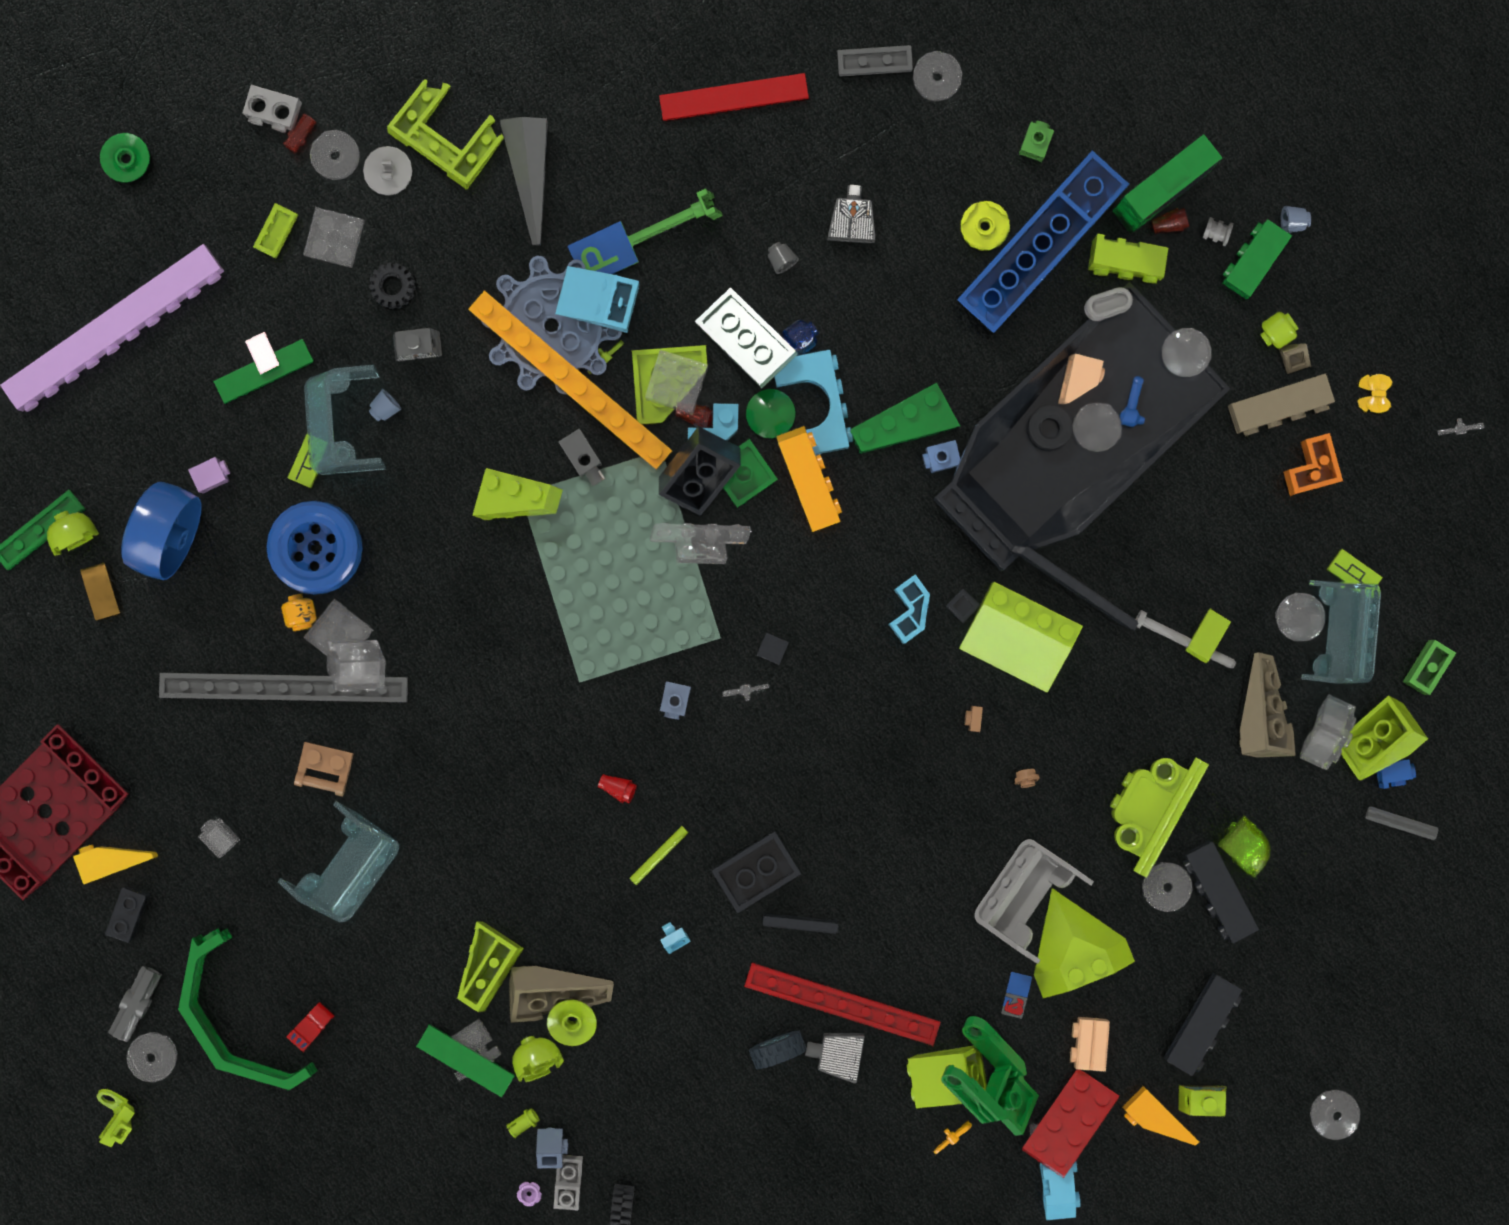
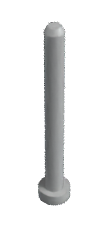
M1141 610L1135 619L1139 623L1137 625L1138 628L1144 626L1185 647L1190 643L1191 638L1146 617V612ZM1216 650L1210 658L1228 668H1234L1236 664L1234 659Z

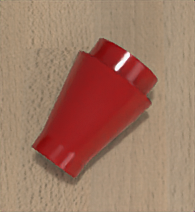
M605 774L602 775L598 784V788L603 789L621 803L624 801L630 803L637 785L632 783V780L607 776Z

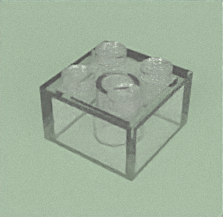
M660 350L645 399L693 415L708 365Z
M377 640L328 642L327 671L334 690L350 692L354 689L374 691L378 688H384L386 661Z

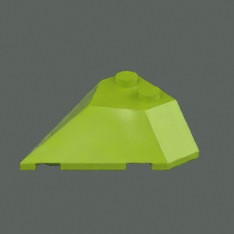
M1053 888L1051 889L1048 911L1039 947L1038 958L1040 962L1036 964L1034 977L1043 998L1072 991L1114 974L1135 962L1126 938Z

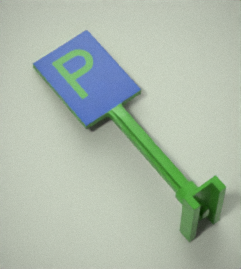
M704 189L697 192L699 201L692 204L690 208L633 235H627L620 221L568 245L573 260L582 261L586 270L614 274L639 262L633 249L634 245L694 217L699 218L706 215L715 220L723 215L720 210L712 207L714 203L711 199L715 198L713 193Z

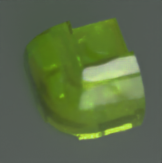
M1243 816L1238 823L1233 822L1227 828L1230 832L1220 841L1218 846L1231 856L1233 861L1250 877L1255 878L1267 864L1271 848L1264 833L1247 817Z

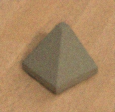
M1306 343L1285 345L1279 349L1287 374L1311 366Z

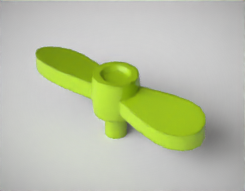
M620 340L609 352H603L599 348L598 353L607 363L612 358L611 355L624 342Z

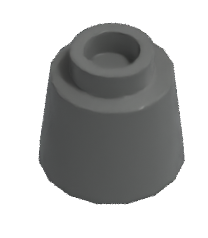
M777 242L768 249V258L776 274L787 271L799 260L797 255L786 244Z

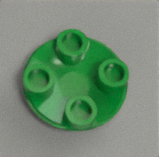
M767 389L760 391L748 403L746 409L747 422L750 428L759 436L768 439L777 438V436L787 433L792 427L795 420L794 404L785 393L779 390Z

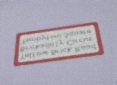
M265 332L246 341L260 374L279 366V362Z

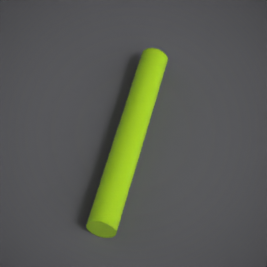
M681 826L630 877L631 881L637 885L689 832Z

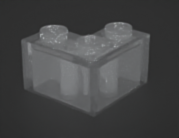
M1328 695L1318 710L1313 729L1303 743L1300 758L1325 770H1328L1332 762L1337 763L1342 753V747L1347 748L1353 736L1350 731L1356 722V718L1353 717L1355 706Z

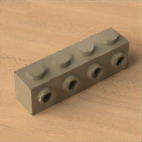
M1323 374L1232 403L1228 408L1236 433L1244 432V435L1248 436L1259 432L1258 427L1267 425L1268 429L1282 425V419L1288 417L1295 421L1306 417L1305 412L1313 409L1315 414L1330 409L1329 404L1335 402L1327 376Z

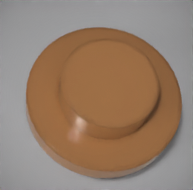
M1035 769L1016 772L1015 784H1020L1021 788L1035 786V781L1039 780V775L1036 774Z

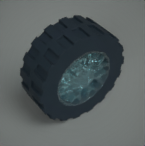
M793 1031L766 1040L750 1048L749 1052L755 1068L763 1069L792 1059L804 1053L807 1048L801 1032Z

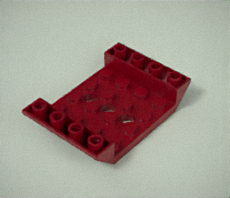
M59 724L40 741L42 744L0 786V878L22 900L44 884L114 814L129 794ZM26 787H31L34 790V798L30 801L25 800L22 796V791ZM43 804H48L52 809V814L49 818H44L40 815V807ZM61 821L69 825V832L65 836L60 835L57 831V825Z

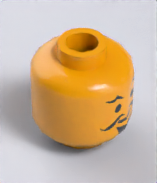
M302 594L289 596L288 602L281 606L285 625L288 628H292L293 631L311 628L312 623L317 619L312 599L303 598Z

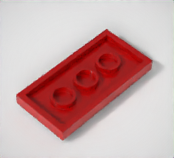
M1077 1069L1022 1150L1062 1178H1065L1119 1099V1095L1081 1069Z

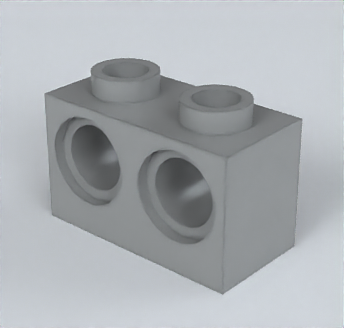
M251 85L243 114L249 118L248 122L262 126L264 122L271 124L272 129L286 133L287 129L294 131L302 103L298 98ZM260 101L266 103L265 109L262 112L254 111L256 103ZM281 109H289L287 118H278V112Z

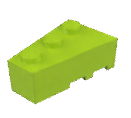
M1097 234L1092 240L1088 270H1093L1095 275L1108 276V273L1118 274V278L1132 280L1133 276L1143 278L1142 281L1147 283H1157V280L1164 278L1168 253L1167 247L1138 242V244L1130 243L1122 238H1117V240L1104 239L1105 235Z
M476 922V930L472 945L470 946V954L457 999L477 1012H483L488 1007L524 948L486 923Z

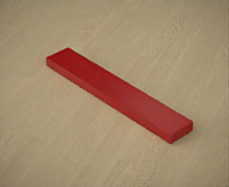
M805 73L659 95L663 121L809 98Z

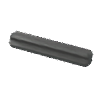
M1369 807L1366 812V819L1431 840H1435L1438 834L1437 827L1381 809Z

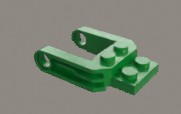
M976 1016L968 1017L962 1032L995 1067V1071L992 1073L985 1090L973 1077L970 1078L963 1070L954 1067L955 1065H948L945 1068L941 1081L982 1124L1001 1120L1015 1136L1023 1135L1039 1096L1024 1080V1076L1027 1074L1025 1062L984 1019Z

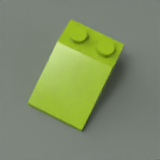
M1388 695L1334 744L1359 780H1363L1409 756L1428 738L1406 706Z

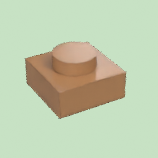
M971 706V711H966L965 725L969 726V731L980 732L983 707Z

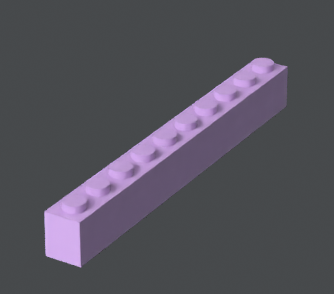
M202 244L0 386L17 410L22 412L24 410L26 412L31 411L39 405L38 401L44 396L47 398L51 397L59 391L58 387L60 385L76 380L79 377L78 373L80 371L96 366L100 362L99 358L103 355H111L120 348L119 344L126 339L131 341L140 335L139 330L145 326L151 327L160 321L159 317L165 312L171 313L181 306L180 302L185 298L191 299L201 292L200 288L207 283L212 285L217 282L224 270L208 247Z

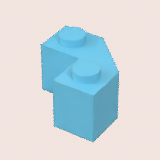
M714 404L713 428L703 429L728 441L738 432V404ZM688 428V439L697 428Z
M916 575L894 589L908 609L889 624L902 644H905L925 629L930 594Z
M1040 1163L1046 1220L1075 1218L1076 1207H1080L1079 1192H1075L1073 1172H1077V1163L1073 1164L1065 1178H1062Z

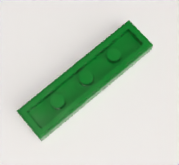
M301 339L274 352L279 366L263 374L259 373L255 362L215 380L214 383L224 404L313 363L314 360L305 341Z
M71 490L66 491L0 544V562L6 570H11L47 541L48 528L56 521L54 516L66 510L69 514L82 513L86 510Z
M432 1025L428 1026L416 1046L500 1097L504 1095L515 1076L513 1073Z

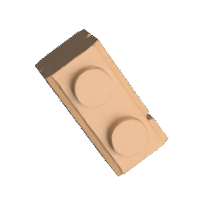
M1078 1017L1077 1023H1073L1072 1037L1076 1038L1075 1048L1071 1047L1070 1062H1074L1076 1069L1106 1071L1110 1023L1107 1019Z

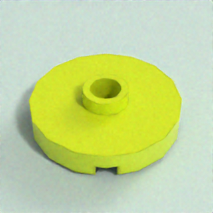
M991 201L971 205L965 211L961 220V233L964 240L971 247L978 250L990 251L999 247L1006 240L1010 231L1006 211L1000 205ZM983 222L989 224V229L986 231L980 227Z

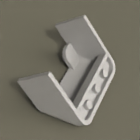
M1028 839L1019 845L975 911V919L1004 942L1038 964L1040 959L1026 950L1032 940L1033 933L1025 924L1052 884L1059 888H1064L1072 882L1075 876L1089 885H1092L1094 881L1034 840Z

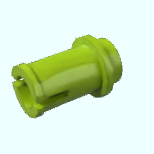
M532 1108L530 1110L525 1109L524 1114L506 1126L510 1134L516 1138L531 1126L536 1127L537 1122L540 1120Z

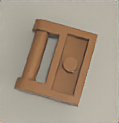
M304 742L294 785L319 788L335 792V795L343 797L354 753ZM307 768L338 775L339 781L336 783L307 776Z

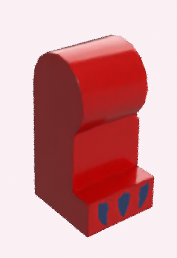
M319 1002L287 1035V1038L303 1052L324 1030L334 1015Z

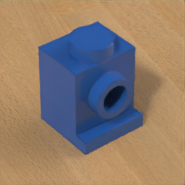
M1401 759L1377 772L1379 788L1383 789L1389 788L1388 783H1391V787L1406 785V780L1416 777L1414 764L1410 763L1409 759Z

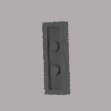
M911 45L837 50L839 77L913 71Z

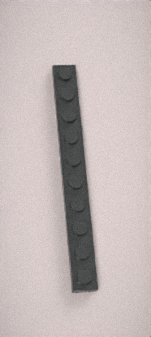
M160 673L159 698L407 702L408 678Z

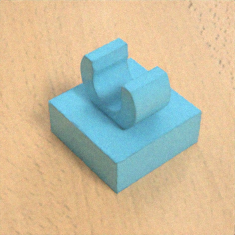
M671 922L662 926L666 937L660 941L669 954L691 942L687 933L682 928L676 931Z

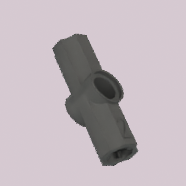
M141 967L131 989L127 990L121 1000L120 1010L108 1032L119 1040L129 1041L139 1020L144 1017L152 1002L150 998L162 974L150 967Z

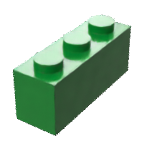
M1268 219L1263 224L1258 222L1250 234L1253 236V239L1249 245L1244 243L1236 254L1240 257L1236 264L1230 263L1223 273L1226 278L1222 283L1246 300L1253 294L1292 237V235Z

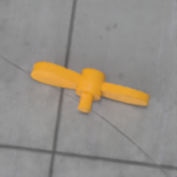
M967 1121L956 1132H950L947 1128L944 1131L947 1135L946 1140L933 1152L937 1154L949 1143L951 1145L957 1143L959 1136L968 1131L972 1124Z

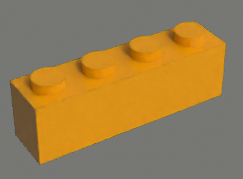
M805 426L777 436L780 449L812 532L840 522L838 514L842 513L838 500H832L830 491L834 489L829 476L824 478L821 469H824L825 465L821 455H815L813 447L817 446L812 432L807 433Z

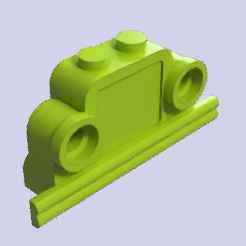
M1195 757L1189 770L1179 766L1172 759L1161 758L1151 765L1150 772L1144 769H1137L1133 773H1127L1122 782L1124 789L1120 795H1115L1110 807L1113 808L1112 818L1121 824L1114 834L1116 843L1122 849L1140 857L1134 868L1135 872L1146 878L1148 877L1209 764Z

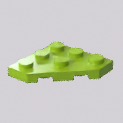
M706 345L632 351L637 421L642 425L659 424L666 420L708 371Z

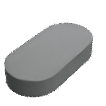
M1120 287L1094 295L1085 303V314L1093 321H1101L1122 314L1131 307L1133 302L1132 295L1127 289Z

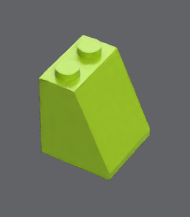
M975 1046L918 1054L909 1058L907 1072L912 1080L911 1097L915 1102L916 1108L962 1104L941 1081L945 1068L948 1065H955L954 1067L963 1070L970 1078L973 1077L985 1090L987 1083L982 1053Z

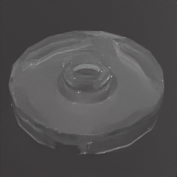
M941 51L927 53L918 60L914 68L913 81L915 88L921 96L928 100L942 101L949 99L957 92L961 85L962 71L960 64L950 54ZM939 73L942 79L936 81L933 79V75Z
M331 130L325 131L315 139L311 146L310 158L312 165L320 175L328 179L339 180L346 178L354 172L359 163L360 153L359 147L350 135L343 131ZM333 152L340 153L338 159L334 160L331 158Z
M1170 862L1159 863L1153 866L1148 877L1144 878L1142 883L1143 895L1147 902L1157 910L1164 912L1176 911L1183 907L1190 899L1192 892L1191 878L1187 871L1179 865ZM1166 883L1172 885V889L1169 892L1164 891Z
M149 1032L140 1035L131 1043L127 1052V1063L135 1077L146 1082H156L163 1080L172 1073L178 1055L176 1047L170 1038L160 1033ZM149 1053L154 1054V1062L148 1060L147 1056Z

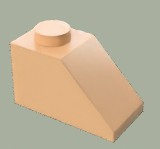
M1079 354L1070 355L1058 404L1070 403L1096 387L1104 377L1105 369L1102 368L1104 361Z

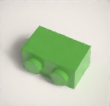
M1428 640L1403 683L1423 695H1431L1456 652L1436 640Z

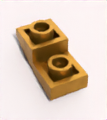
M105 563L81 569V575L95 620L119 614V608Z

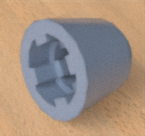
M1290 206L1283 207L1281 212V228L1287 233L1304 231L1306 227L1310 226L1311 214L1306 212V209Z
M382 389L371 402L369 412L377 421L381 419L385 421L400 411L401 407L387 391Z

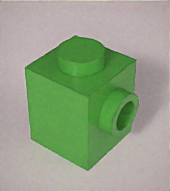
M1041 121L1031 122L1019 154L1042 162L1054 130L1049 129L1050 125Z

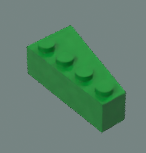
M935 383L849 431L860 454L955 430L960 427V424L938 384Z

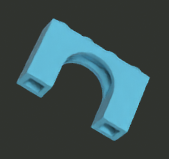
M830 350L796 356L774 376L776 388L797 383H812L819 386L826 393L830 404L827 418L819 426L806 430L807 433L812 432L817 446L813 447L815 455L848 449L849 442H853L849 431L850 427L845 428L844 418H848L846 404H841L839 394H843L841 379L836 380L834 370H838L836 355L831 356Z

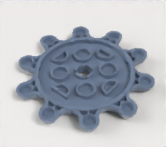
M535 256L530 260V276L526 281L518 282L509 275H502L498 278L496 285L498 290L505 296L504 308L576 369L585 368L594 375H601L605 372L607 367L606 361L599 355L598 346L604 340L619 339L622 331L555 314L567 268L561 274L552 273L548 268L546 259L542 256ZM577 259L572 260L568 264L570 267L586 269L584 263ZM549 319L557 320L559 323L558 330L554 332L547 331L545 329L546 321ZM502 338L500 344L489 353L490 361L495 365H502L508 361L518 363L520 375L517 382L523 390H531L534 388L537 380L545 376ZM555 384V387L559 393L567 394Z

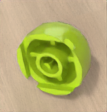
M66 510L54 516L56 521L48 528L47 540L54 556L62 554V549L67 547L68 551L90 541L93 539L92 535L97 536L99 533L89 517L78 512L69 514Z
M534 1036L523 1039L521 1046L516 1049L513 1055V1067L519 1082L522 1081V1078H524L525 1082L541 1078L551 1073L550 1067L556 1065L558 1068L564 1062L555 1043L545 1038L535 1039Z

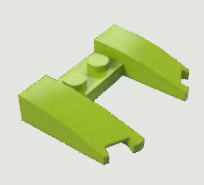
M424 79L387 126V131L405 146H411L447 172L448 177L467 190L504 137L502 134L496 137L491 127L495 120L491 115L488 116L462 151L429 128L425 123L450 89V85L443 83L441 90L427 87V80Z

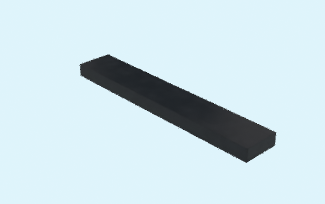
M1018 543L1013 548L1012 552L1121 626L1131 630L1136 629L1139 624L1137 620L1028 546Z

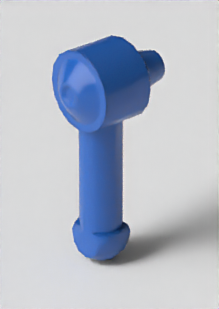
M1140 376L1134 377L1127 407L1120 414L1121 425L1132 428L1137 424H1144L1145 418L1140 416L1138 410H1136L1144 381Z

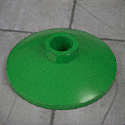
M120 133L110 137L104 143L100 152V163L104 172L118 182L137 180L145 173L150 161L149 150L146 144L139 137L130 133ZM129 155L131 157L129 163H123L124 156Z

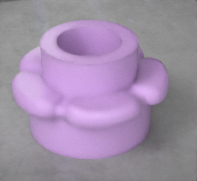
M524 1182L520 1185V1190L517 1192V1198L525 1206H533L535 1202L538 1203L540 1201L541 1192L539 1191L540 1187L538 1184ZM530 1191V1192L532 1193V1195H531V1196H528V1195H527V1192Z

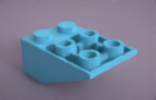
M568 266L555 314L627 333L639 289V281Z

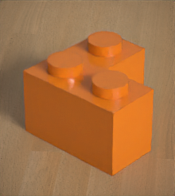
M1330 433L1302 441L1301 445L1307 465L1284 472L1290 496L1343 481Z

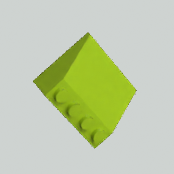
M992 582L959 649L1048 692L1083 626L996 582Z

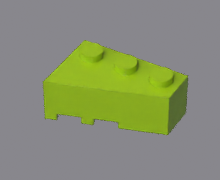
M486 468L472 516L483 520H492L493 518L556 514L563 490L549 484Z

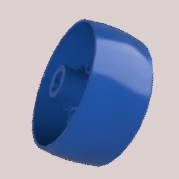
M156 482L151 485L138 500L125 528L121 546L123 563L129 568L155 579L167 580L172 577L183 563L196 535L201 516L200 499L191 492L169 483Z
M307 501L291 506L275 520L268 534L267 554L273 571L287 586L301 593L315 595L339 589L352 578L361 562L362 538L357 525L341 508L328 502ZM318 524L321 528L318 534H313L311 531L312 526ZM298 533H302L304 535V541L302 543H297L295 541V536ZM330 534H334L336 538L333 544L327 542V537ZM319 541L322 551H319L320 553L316 555L315 551H311V546H315V542ZM297 552L303 553L304 558L302 561L298 562L295 560L294 556ZM332 552L335 554V558L330 563L326 557ZM314 561L318 562L320 566L317 571L310 569V564Z

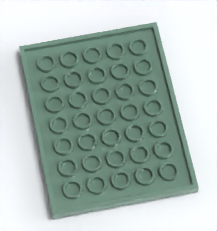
M642 457L600 469L605 479L595 486L591 485L586 475L552 484V486L563 490L556 514L528 516L579 683L721 638L678 504L659 495V476L667 467L665 461L657 470Z

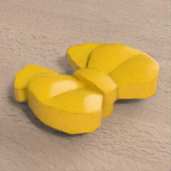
M1376 374L1371 377L1370 375L1364 376L1358 385L1360 388L1372 391V396L1360 398L1357 401L1359 407L1365 412H1368V410L1375 413L1388 411L1391 408V403L1386 398V391L1392 386L1390 377L1383 374Z

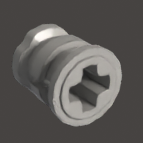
M1210 217L1203 238H1212L1214 242L1222 241L1223 246H1226L1233 223L1225 225L1223 224L1224 221L1219 220V222H1216Z

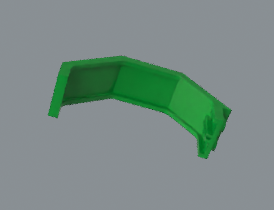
M218 928L204 937L202 934L193 937L178 1010L215 1068L287 1090L294 1088L311 1077L317 1071L313 1062L295 1073H287L234 1056L229 1052L199 1005L198 994L206 955L231 939L232 935L228 929L220 932Z

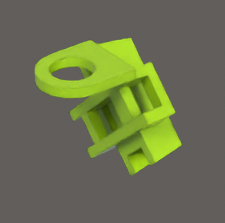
M101 1089L97 1094V1099L103 1105L112 1109L114 1115L100 1134L99 1142L109 1147H112L115 1141L122 1145L132 1130L131 1118L134 1115V1108L127 1103V1099L108 1089ZM103 1095L111 1096L115 1101H108Z

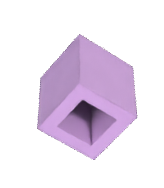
M216 457L188 470L198 492L202 494L229 482L227 475L230 474L227 464L224 460L220 461Z

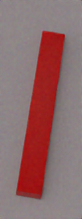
M751 963L744 986L932 1046L941 1023L938 1020L755 963Z

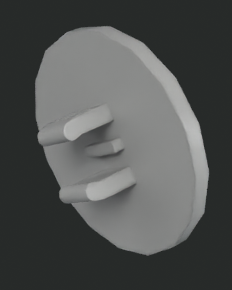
M390 146L380 147L371 152L365 160L363 169L365 181L369 187L378 194L383 195L398 194L404 190L411 181L413 172L411 161L407 155L400 149Z

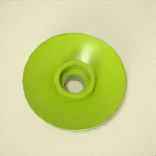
M578 1000L559 1002L550 1010L547 1018V1027L551 1036L559 1043L568 1046L581 1045L590 1040L595 1033L597 1025L593 1010L587 1004ZM575 1017L577 1018V1020L570 1021L568 1018Z

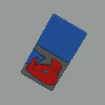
M1011 972L1002 1014L1022 1019L1032 980L1031 976Z

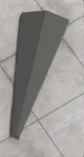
M530 117L500 120L532 245L541 246L548 121L547 118Z

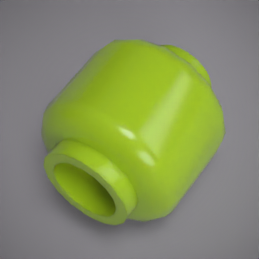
M1277 312L1262 323L1264 332L1260 335L1268 346L1273 344L1276 348L1280 349L1296 339V331L1299 328L1289 313Z

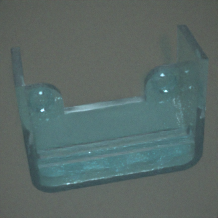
M374 365L334 368L313 376L306 381L304 393L309 463L316 473L326 475L385 469V464L381 458L356 460L354 447L345 441L334 442L331 394L346 391L350 385V380L379 378Z
M1310 580L1309 585L1321 586L1319 596L1325 605H1330L1326 654H1320L1313 663L1314 674H1302L1301 679L1336 684L1370 682L1375 668L1381 599L1380 587L1377 584Z
M336 801L333 805L346 816L341 826L342 832L348 836L346 842L321 876L314 873L307 874L300 880L297 886L281 878L278 883L298 902L338 922H345L354 915L397 855L399 844L365 817Z

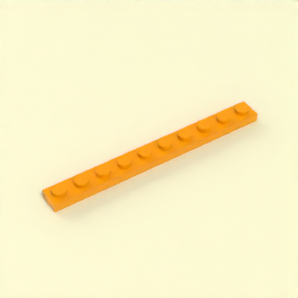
M483 291L468 309L653 468L657 470L672 453L669 447L486 291Z

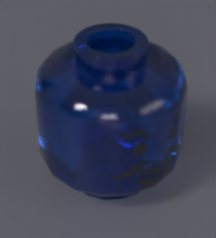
M799 319L782 332L783 339L797 352V356L804 355L817 345L816 335L819 333L812 322L806 323Z

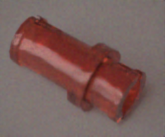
M303 114L293 131L287 133L288 138L283 145L292 152L297 153L299 147L304 146L306 143L305 138L317 122L310 116Z

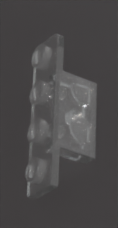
M660 523L654 524L650 540L651 542H674L677 563L725 564L727 561L725 543L746 544L751 533V527L741 525Z

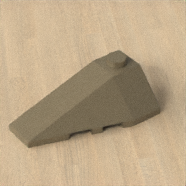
M1259 652L1254 653L1240 727L1242 755L1252 757L1295 756L1294 731L1292 724H1287L1284 714L1287 705L1285 701L1281 700L1278 689L1281 683L1274 657Z
M538 966L511 967L509 981L511 1022H525L544 1019V1014H548L556 1004L565 1000H578L589 1007L609 1002L612 997L613 981Z

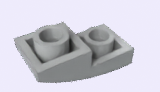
M563 1155V1167L557 1168L554 1209H579L583 1156Z

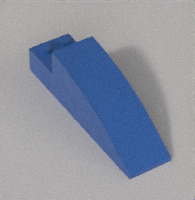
M1092 150L957 300L994 333L1091 229L1130 184Z

